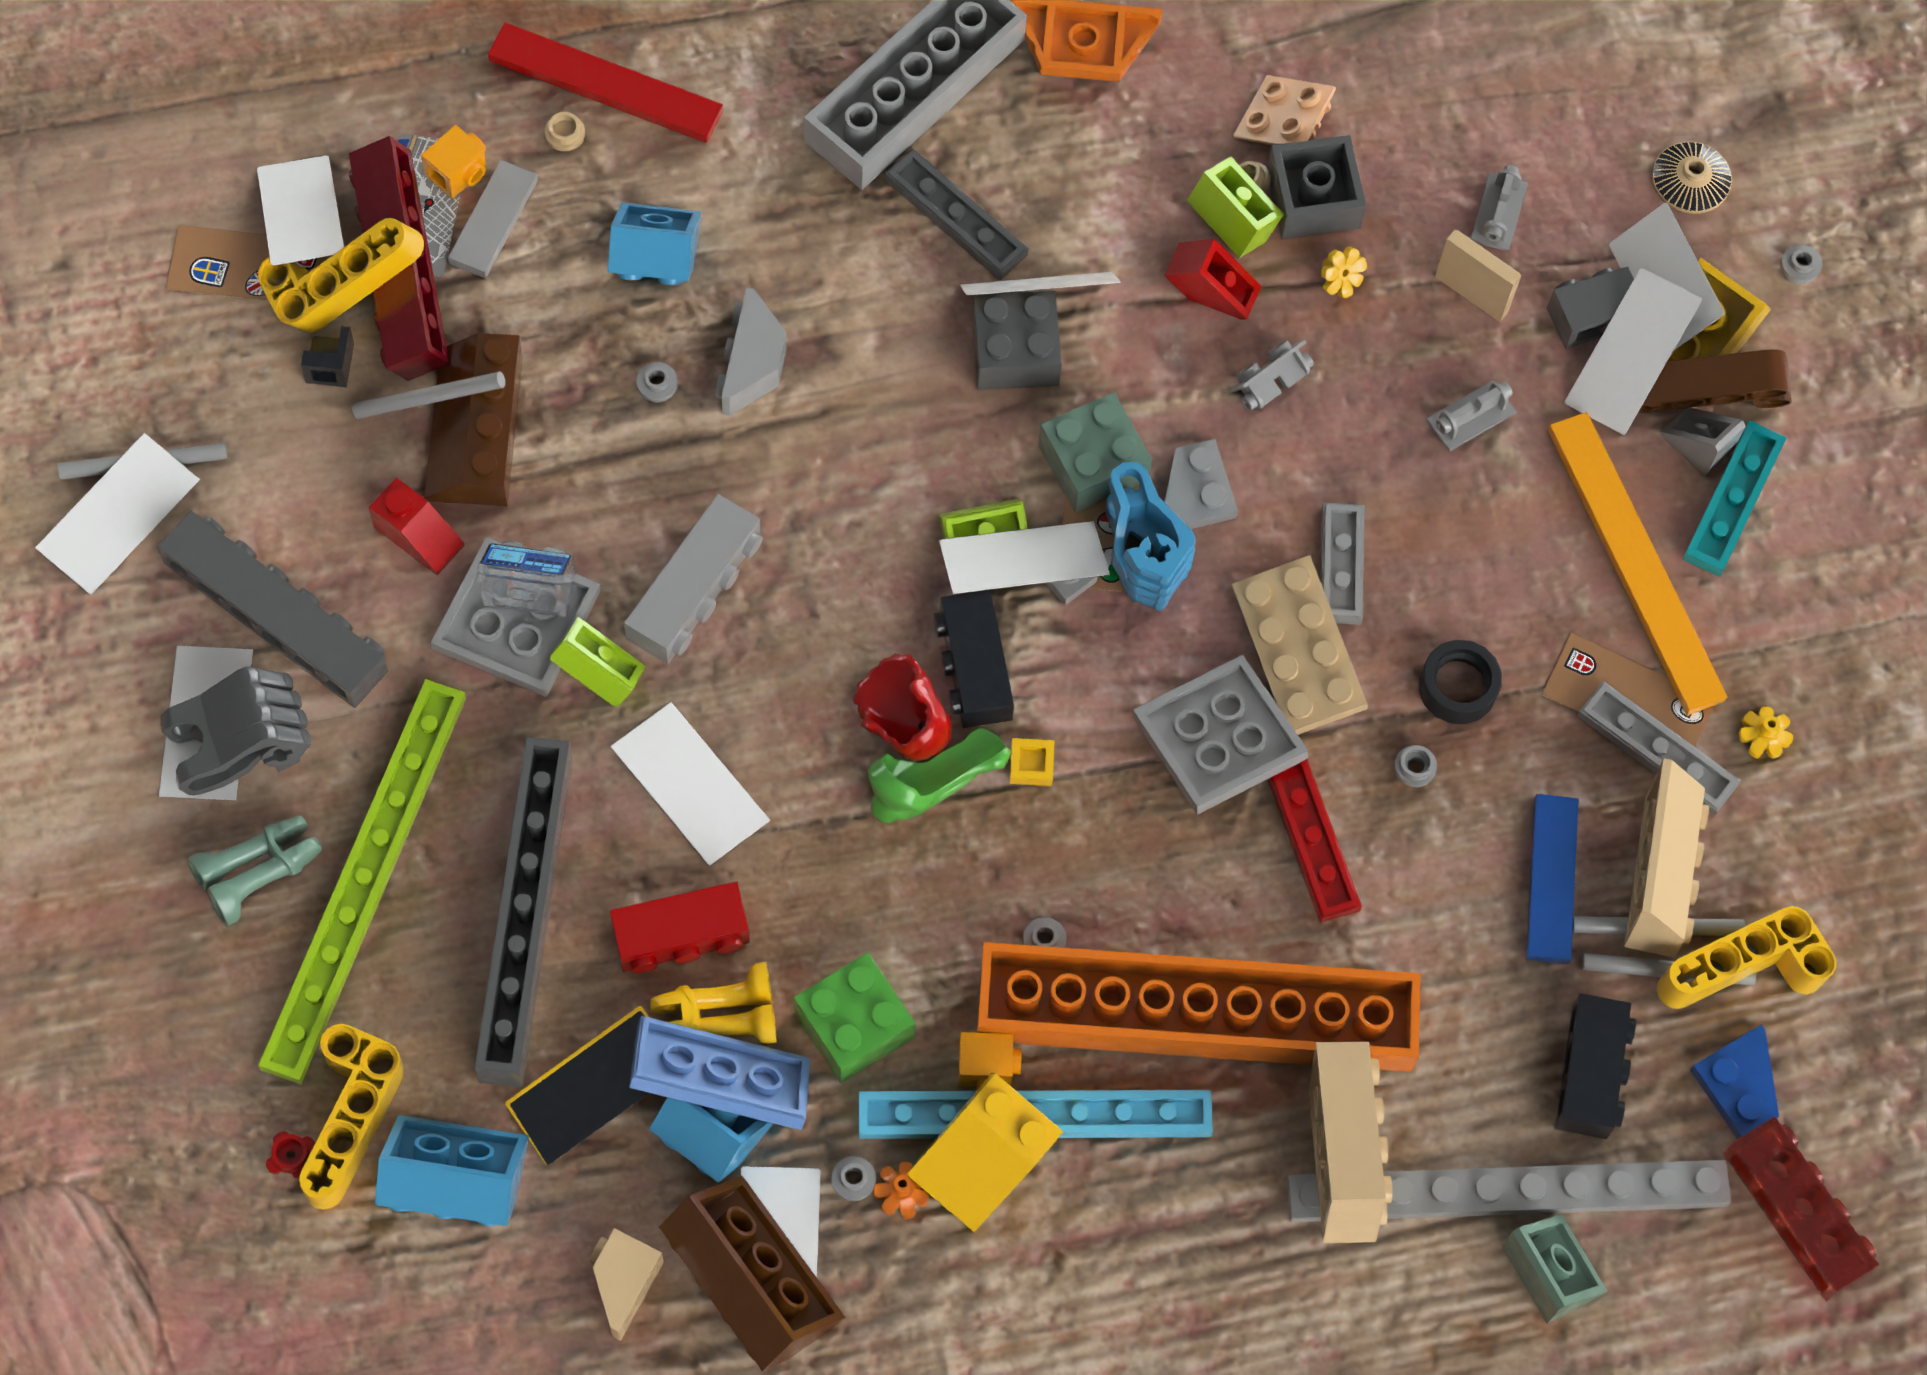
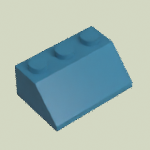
M398 1115L378 1160L375 1205L389 1207L398 1212L415 1211L433 1214L441 1219L459 1218L477 1221L485 1226H508L517 1200L529 1135Z

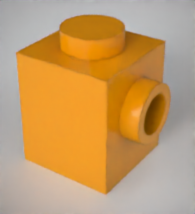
M454 125L421 154L424 175L453 200L468 185H476L484 176L487 170L486 148L475 134L471 132L467 134L460 127Z
M961 1032L958 1086L976 1087L977 1091L992 1072L996 1073L1011 1086L1013 1074L1021 1075L1022 1050L1021 1048H1013L1014 1034Z

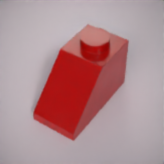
M1215 239L1179 242L1164 274L1189 300L1240 320L1248 318L1262 287Z
M397 477L369 506L374 528L436 575L465 546L464 542L434 507Z

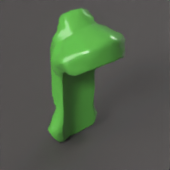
M978 728L970 731L961 742L941 752L927 762L917 763L898 760L889 754H884L876 761H873L868 767V778L874 792V796L871 799L872 814L883 823L908 820L918 816L963 788L972 779L976 778L977 774L1004 769L1009 760L1011 750L1003 744L999 736L985 728Z

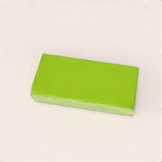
M1012 499L938 515L944 539L1028 529L1023 501L1020 499Z
M579 617L574 620L550 655L552 662L615 707L619 706L632 692L646 667Z

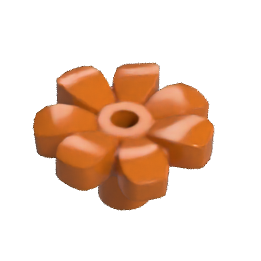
M901 1162L898 1172L891 1166H886L880 1171V1179L884 1183L875 1184L873 1195L877 1200L885 1199L881 1210L889 1216L893 1215L897 1209H900L903 1219L913 1218L916 1212L914 1204L925 1207L929 1201V1194L921 1190L923 1188L906 1175L913 1167L912 1163Z

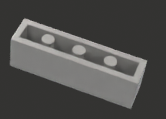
M717 494L624 622L626 640L666 664L670 663L675 654L682 655L692 641V630L699 621L702 623L706 622L713 613L716 606L715 598L722 589H730L736 581L740 572L738 566L746 556L751 558L759 549L763 540L760 530V518L722 495Z

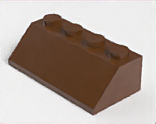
M476 333L447 346L450 364L438 369L436 385L500 371L505 378V387L434 403L424 498L428 502L508 506L523 361L520 336Z
M743 1176L689 1195L659 1226L673 1250L681 1257L695 1277L698 1285L706 1292L719 1310L723 1320L734 1331L746 1348L748 1355L756 1362L761 1371L790 1359L846 1318Z

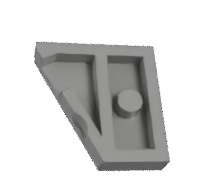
M1215 439L1175 449L1165 504L1190 529L1236 519L1238 515L1235 499Z

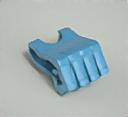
M1123 462L1112 470L1109 482L1111 494L1108 495L1106 500V516L1114 536L1112 566L1120 577V583L1131 601H1137L1155 608L1157 611H1162L1168 605V601L1182 581L1188 577L1195 555L1196 539L1193 531L1159 498L1146 468L1138 462ZM1124 476H1133L1139 481L1140 489H1123L1120 479ZM1129 534L1142 541L1139 548L1135 547L1124 550ZM1151 548L1153 549L1152 557H1150Z

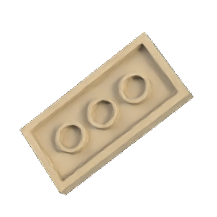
M1310 555L1232 584L1275 702L1297 735L1368 709L1365 696Z

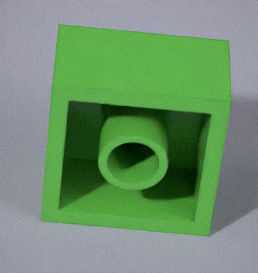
M868 952L794 997L795 1015L840 1083H843L914 1039V1020Z

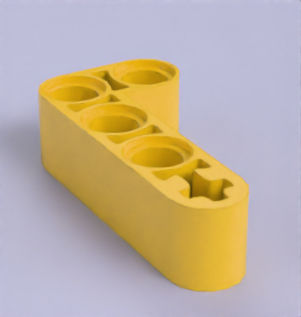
M386 218L379 221L310 272L305 267L294 262L271 265L270 257H268L259 267L258 279L276 316L281 322L303 332L314 333L415 262L422 254L424 241L422 235L417 230L396 219ZM368 259L367 266L363 269V265ZM287 273L285 280L282 282L284 275ZM336 283L334 290L331 292L332 286ZM304 306V309H303L302 313H301L300 316H299V312H300L301 308Z
M1789 906L1678 958L1660 977L1657 983V994L1659 999L1668 1007L1675 1009L1684 1008L1739 982L1754 972L1757 973L1775 964L1792 990L1807 995L1818 990L1834 973L1836 959L1809 914L1799 907ZM1781 927L1789 929L1794 938L1786 935ZM1746 943L1753 945L1758 950L1759 955L1752 953L1747 948ZM1710 960L1718 962L1723 967L1724 972L1715 969ZM1804 963L1811 965L1817 974L1809 972ZM1693 976L1694 980L1690 985L1684 982Z
M335 1024L327 1028L320 1040L321 1051L330 1069L349 1079L299 1177L300 1187L309 1204L322 1210L330 1209L338 1205L342 1200L404 1076V1066L395 1046L346 1024ZM347 1041L354 1044L351 1052L345 1056L338 1057L331 1054L334 1046L340 1042ZM386 1058L393 1061L392 1068L386 1073L376 1074L371 1071L373 1064L379 1059ZM366 1097L374 1101L373 1106L365 1113L359 1114L351 1110L353 1103L359 1098ZM340 1137H350L354 1140L352 1147L344 1153H336L331 1150L334 1141ZM325 1160L331 1165L330 1169H328ZM326 1177H328L331 1186L329 1188L322 1186L317 1192L313 1185L315 1181L323 1183Z

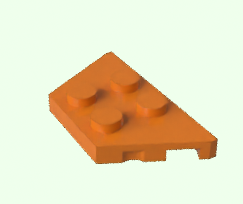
M1011 0L1014 5L1027 14L1025 41L1041 75L1113 82L1121 81L1160 25L1163 9L1073 0Z

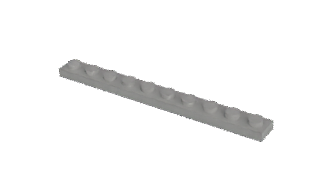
M1726 1160L1383 1172L1384 1176H1391L1392 1202L1387 1203V1219L1728 1207L1731 1204ZM1316 1174L1288 1175L1287 1191L1290 1222L1320 1221Z

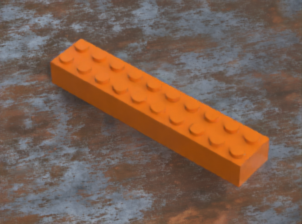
M984 942L981 959L977 1033L1014 1034L1013 1044L1303 1065H1312L1316 1042H1369L1371 1059H1378L1379 1070L1412 1072L1419 1058L1421 973Z

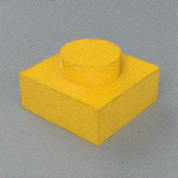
M1012 738L1010 784L1052 786L1055 740Z

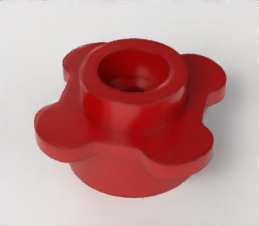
M281 1131L273 1137L272 1156L267 1159L266 1167L272 1174L284 1172L292 1174L295 1179L299 1180L301 1171L315 1145V1141L309 1136L301 1138L286 1131ZM289 1152L295 1153V1157L293 1159L287 1158V1154Z

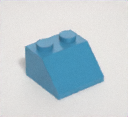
M622 202L611 224L608 272L618 273V277L625 280H639L644 276L658 278L660 283L668 285H678L683 281L689 282L694 269L702 212Z
M667 1097L649 1130L661 1138L667 1147L678 1151L695 1164L701 1173L719 1183L739 1167L774 1123Z

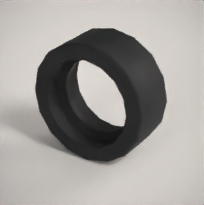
M1452 640L1439 645L1429 654L1419 677V693L1425 707L1435 717L1452 724H1468L1480 720L1491 711L1502 687V671L1497 659L1486 647L1469 640ZM1451 661L1465 662L1474 666L1483 675L1485 680V689L1482 695L1476 701L1470 703H1459L1446 698L1436 686V674L1439 668Z

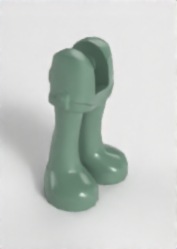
M301 815L288 818L273 825L269 824L264 827V831L226 850L214 854L199 852L186 859L196 882L204 892L208 891L211 904L226 927L235 924L240 919L241 902L249 894L286 875L295 876L301 873L303 867L322 851L321 844L314 837L305 839L285 851L282 849L283 846L297 839L307 830L308 824ZM266 853L269 854L270 859L239 875L220 882L225 875Z

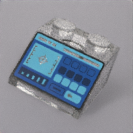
M514 541L488 544L477 568L484 606L567 617L576 572L573 554H568L565 550L557 547H545L543 550L526 548L523 544Z

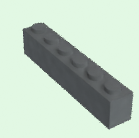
M190 511L157 546L163 563L353 708H356L388 672L383 648L370 637H365L362 640L354 634L351 624L340 614L334 612L332 615H329L321 609L319 600L308 590L301 588L300 591H297L287 583L289 579L279 568L273 564H269L266 567L256 560V553L241 540H237L234 543L224 535V529L209 516L202 519L193 511Z

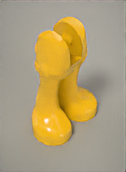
M767 962L753 964L750 967L746 980L736 984L690 989L688 985L679 986L674 991L666 992L650 999V1011L654 1014L682 1012L683 1020L669 1021V1023L721 1036L748 1035L754 1036L761 1043H777ZM746 1005L759 1006L744 1013L704 1018L700 1016V1011Z

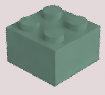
M1115 392L1040 425L1038 446L1075 513L1107 499L1108 495L1111 494L1109 482L1112 470L1121 463L1138 462L1146 468L1150 475L1152 458ZM1124 476L1120 479L1123 489L1132 488L1140 484L1133 476Z

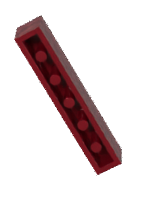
M387 136L349 153L351 164L349 178L356 193L358 205L355 206V213L361 224L362 233L383 219L393 218L417 230L423 237L424 248L421 256L372 292L376 307L374 321L380 331L383 347L380 350L381 360L389 371L410 381L449 365L450 362L412 153L410 149L393 137Z

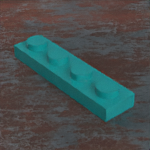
M1749 420L1682 560L1721 577L1787 437Z

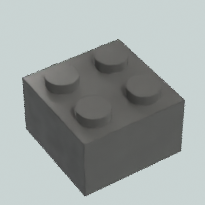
M1350 135L1271 145L1267 168L1271 173L1270 188L1274 204L1284 214L1278 223L1282 239L1361 228L1366 201Z
M1056 291L974 295L972 322L978 390L1059 386L1062 361Z

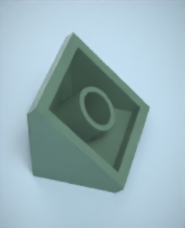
M1562 1214L1518 1227L1512 1231L1502 1246L1547 1324L1608 1292Z

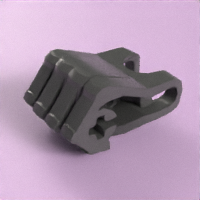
M244 667L227 676L202 694L174 705L161 714L160 726L162 733L171 741L182 743L197 740L203 743L197 754L178 764L176 781L179 790L194 796L222 788L249 773L260 760H263L265 765L275 766L278 772L300 761L302 755L311 746V738L308 731L304 729L307 727L308 722L305 712L300 710L302 706L301 697L297 691H293V680L288 673Z

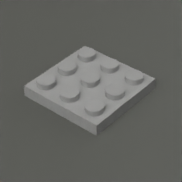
M486 537L431 641L432 650L547 697L561 670L558 665L550 660V655L577 617L586 621L601 592V586L595 581L566 569L563 575L481 564L480 562L489 544L505 545Z
M1243 655L1133 709V719L1197 815L1308 759V749Z

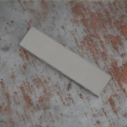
M1605 681L1600 684L1577 715L1578 718L1655 774L1663 758L1673 760L1705 788L1703 804L1709 805V813L1714 817L1741 782L1733 774Z

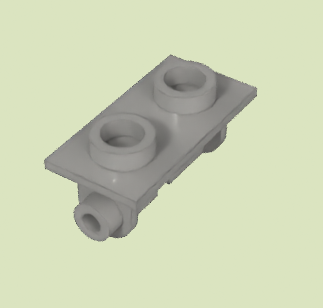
M1506 165L1498 174L1489 173L1471 235V240L1509 252L1528 182L1521 181L1522 178L1517 167Z
M1285 340L1267 353L1270 360L1259 367L1257 362L1238 373L1236 377L1239 382L1228 389L1229 392L1241 390L1245 395L1241 398L1245 408L1249 411H1252L1254 408L1260 410L1264 405L1282 393L1274 379L1278 377L1284 388L1287 389L1310 373V368L1314 365L1312 358L1306 352L1301 354L1298 350L1307 342L1302 340L1290 344L1288 340Z
M1493 380L1428 417L1426 421L1450 452L1516 414L1517 411L1508 400L1513 395L1512 389L1505 381L1498 383Z

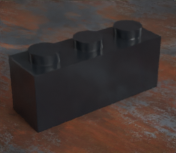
M991 589L941 597L940 612L934 613L933 616L937 638L945 637L947 651H941L945 677H953L955 687L954 690H949L952 714H960L963 728L1012 721L1014 701Z
M1582 993L1578 995L1573 1003L1555 1123L1556 1130L1607 1139L1615 1127H1621L1625 1112V1101L1619 1100L1620 1085L1626 1086L1631 1067V1061L1624 1059L1626 1044H1632L1636 1030V1019L1630 1018L1632 1003Z

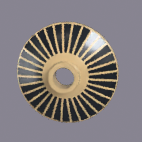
M1681 142L1666 148L1658 156L1652 170V182L1658 196L1663 202L1668 203L1671 208L1683 213L1701 214L1714 210L1725 201L1731 189L1732 175L1726 160L1713 148L1698 142ZM1689 168L1696 169L1701 174H1693Z

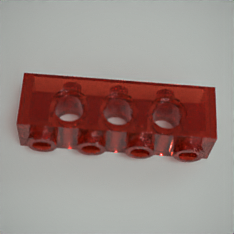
M1774 1116L1732 1142L1723 1155L1827 1302L1869 1275L1880 1264L1875 1259L1877 1254L1871 1242L1865 1236H1859L1849 1222L1850 1214L1845 1205L1838 1198L1833 1199L1823 1185L1824 1178L1819 1168L1812 1161L1807 1162L1797 1148L1798 1140L1793 1131L1787 1125H1781ZM1776 1161L1781 1163L1786 1168L1787 1178L1775 1176L1769 1168V1162ZM1795 1198L1807 1200L1813 1208V1215L1801 1213L1795 1205ZM1821 1235L1833 1237L1839 1245V1252L1828 1251L1821 1242Z

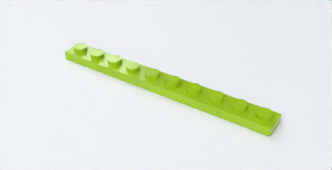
M425 679L258 1066L261 1071L302 1085L322 1034L326 1029L466 701L465 692Z

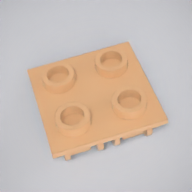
M1266 75L1233 137L1235 139L1268 145L1313 140L1316 136L1315 131H1318L1321 126L1320 121L1331 108L1330 100L1336 87Z

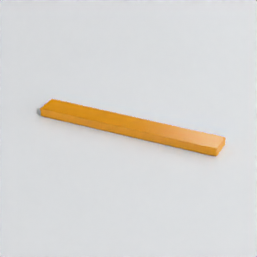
M1585 412L1551 424L1548 428V433L1686 716L1725 702L1727 695L1588 413Z

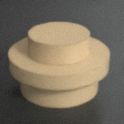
M559 112L553 115L545 126L546 141L552 148L559 151L574 150L582 144L585 138L584 124L577 116L570 112Z

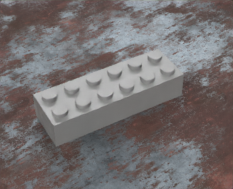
M932 0L804 117V142L863 190L1025 40L1027 14L1009 0Z

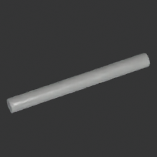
M499 371L356 402L353 404L352 410L354 416L357 419L504 388L505 378L503 373Z
M226 443L166 450L182 465L228 459ZM123 455L58 463L59 478L63 480L106 474Z
M1573 916L1572 933L1626 934L1628 917ZM1692 918L1694 919L1692 936H1726L1745 927V920Z
M1583 953L1581 968L1587 971L1661 977L1674 961ZM1713 965L1715 969L1724 972L1721 965ZM1756 972L1734 984L1755 985Z

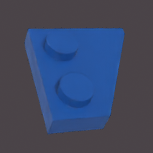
M1762 1024L1696 1063L1690 1069L1739 1142L1744 1141L1778 1119L1779 1112L1766 1031Z

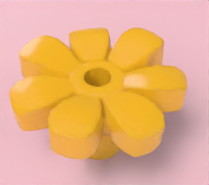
M1347 246L1343 253L1335 249L1328 254V258L1324 260L1321 270V277L1327 280L1323 285V289L1330 295L1337 293L1339 297L1348 298L1353 294L1352 285L1355 287L1360 286L1363 281V275L1359 274V272L1367 269V262L1364 257L1359 256V250Z
M1761 707L1758 715L1753 711H1749L1742 719V724L1745 727L1739 731V738L1743 743L1752 742L1748 753L1755 758H1759L1764 750H1766L1768 757L1772 759L1777 758L1783 753L1782 747L1788 748L1793 741V735L1790 732L1784 731L1788 728L1790 719L1785 714L1775 717L1774 710L1771 707Z

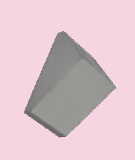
M1685 408L1660 432L1670 445L1702 474L1707 476L1733 452L1746 426L1741 419L1696 408Z

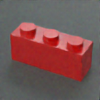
M738 881L610 910L612 927L623 972L632 970L633 973L637 974L646 973L656 969L660 963L673 960L677 964L690 963L699 959L700 954L717 951L719 954H729L742 949L743 944L750 943L749 927Z

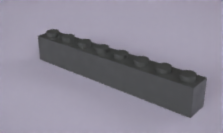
M526 737L475 1063V1071L479 1083L523 1088L572 766L569 741Z

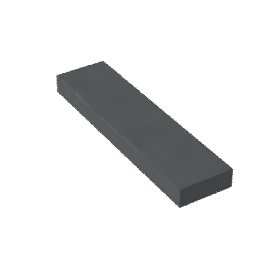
M913 148L885 172L884 180L999 280L1005 277L1028 255V247Z

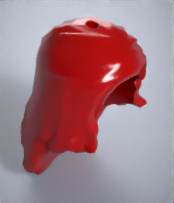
M894 653L891 657L884 658L878 666L868 672L864 680L858 682L853 703L858 705V713L860 718L863 719L861 727L880 736L904 758L914 762L926 760L931 755H938L947 746V743L951 740L952 724L950 716L946 714L930 679L927 678L924 670L920 668L915 659H912L910 654L901 656ZM922 722H925L926 724H925V726L922 728L921 723H922Z

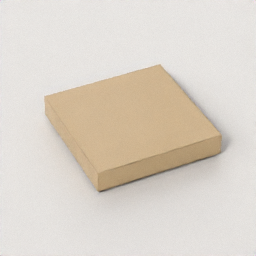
M1455 229L1446 239L1435 277L1491 317L1501 322L1509 312L1521 275L1518 271Z

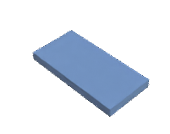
M641 1016L637 1025L629 1088L802 1130L806 1120L810 1058Z

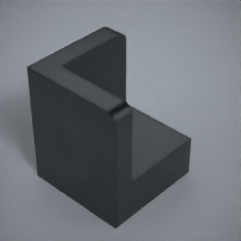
M341 326L339 338L314 336L310 351L303 350L301 367L307 384L347 388L354 349V340L350 326Z

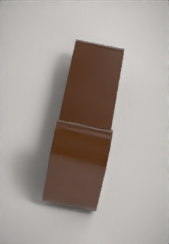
M1770 349L1667 361L1638 413L1753 401L1754 406L1757 408H1777L1789 405L1792 399L1786 353L1783 350Z

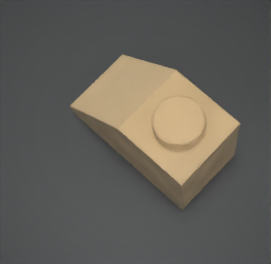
M614 1228L608 1239L601 1237L590 1261L595 1263L593 1265V1272L612 1337L621 1341L664 1262L662 1252Z

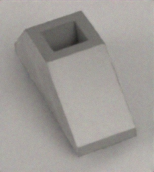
M746 288L743 302L736 301L732 326H737L735 338L728 337L724 352V362H729L726 375L719 374L715 397L722 399L723 415L731 416L779 387L787 352L786 331L757 292L751 288Z

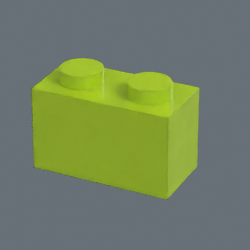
M1232 157L1205 171L1187 199V202L1239 259L1264 244L1284 215Z

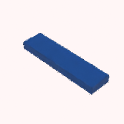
M1536 794L1534 798L1526 960L1569 964L1571 961L1579 798Z

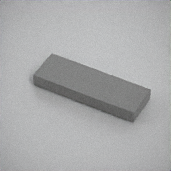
M504 160L499 161L448 256L450 265L485 279L487 278L538 182L536 173Z
M1323 502L1320 582L1336 623L1361 625L1363 620L1365 505Z

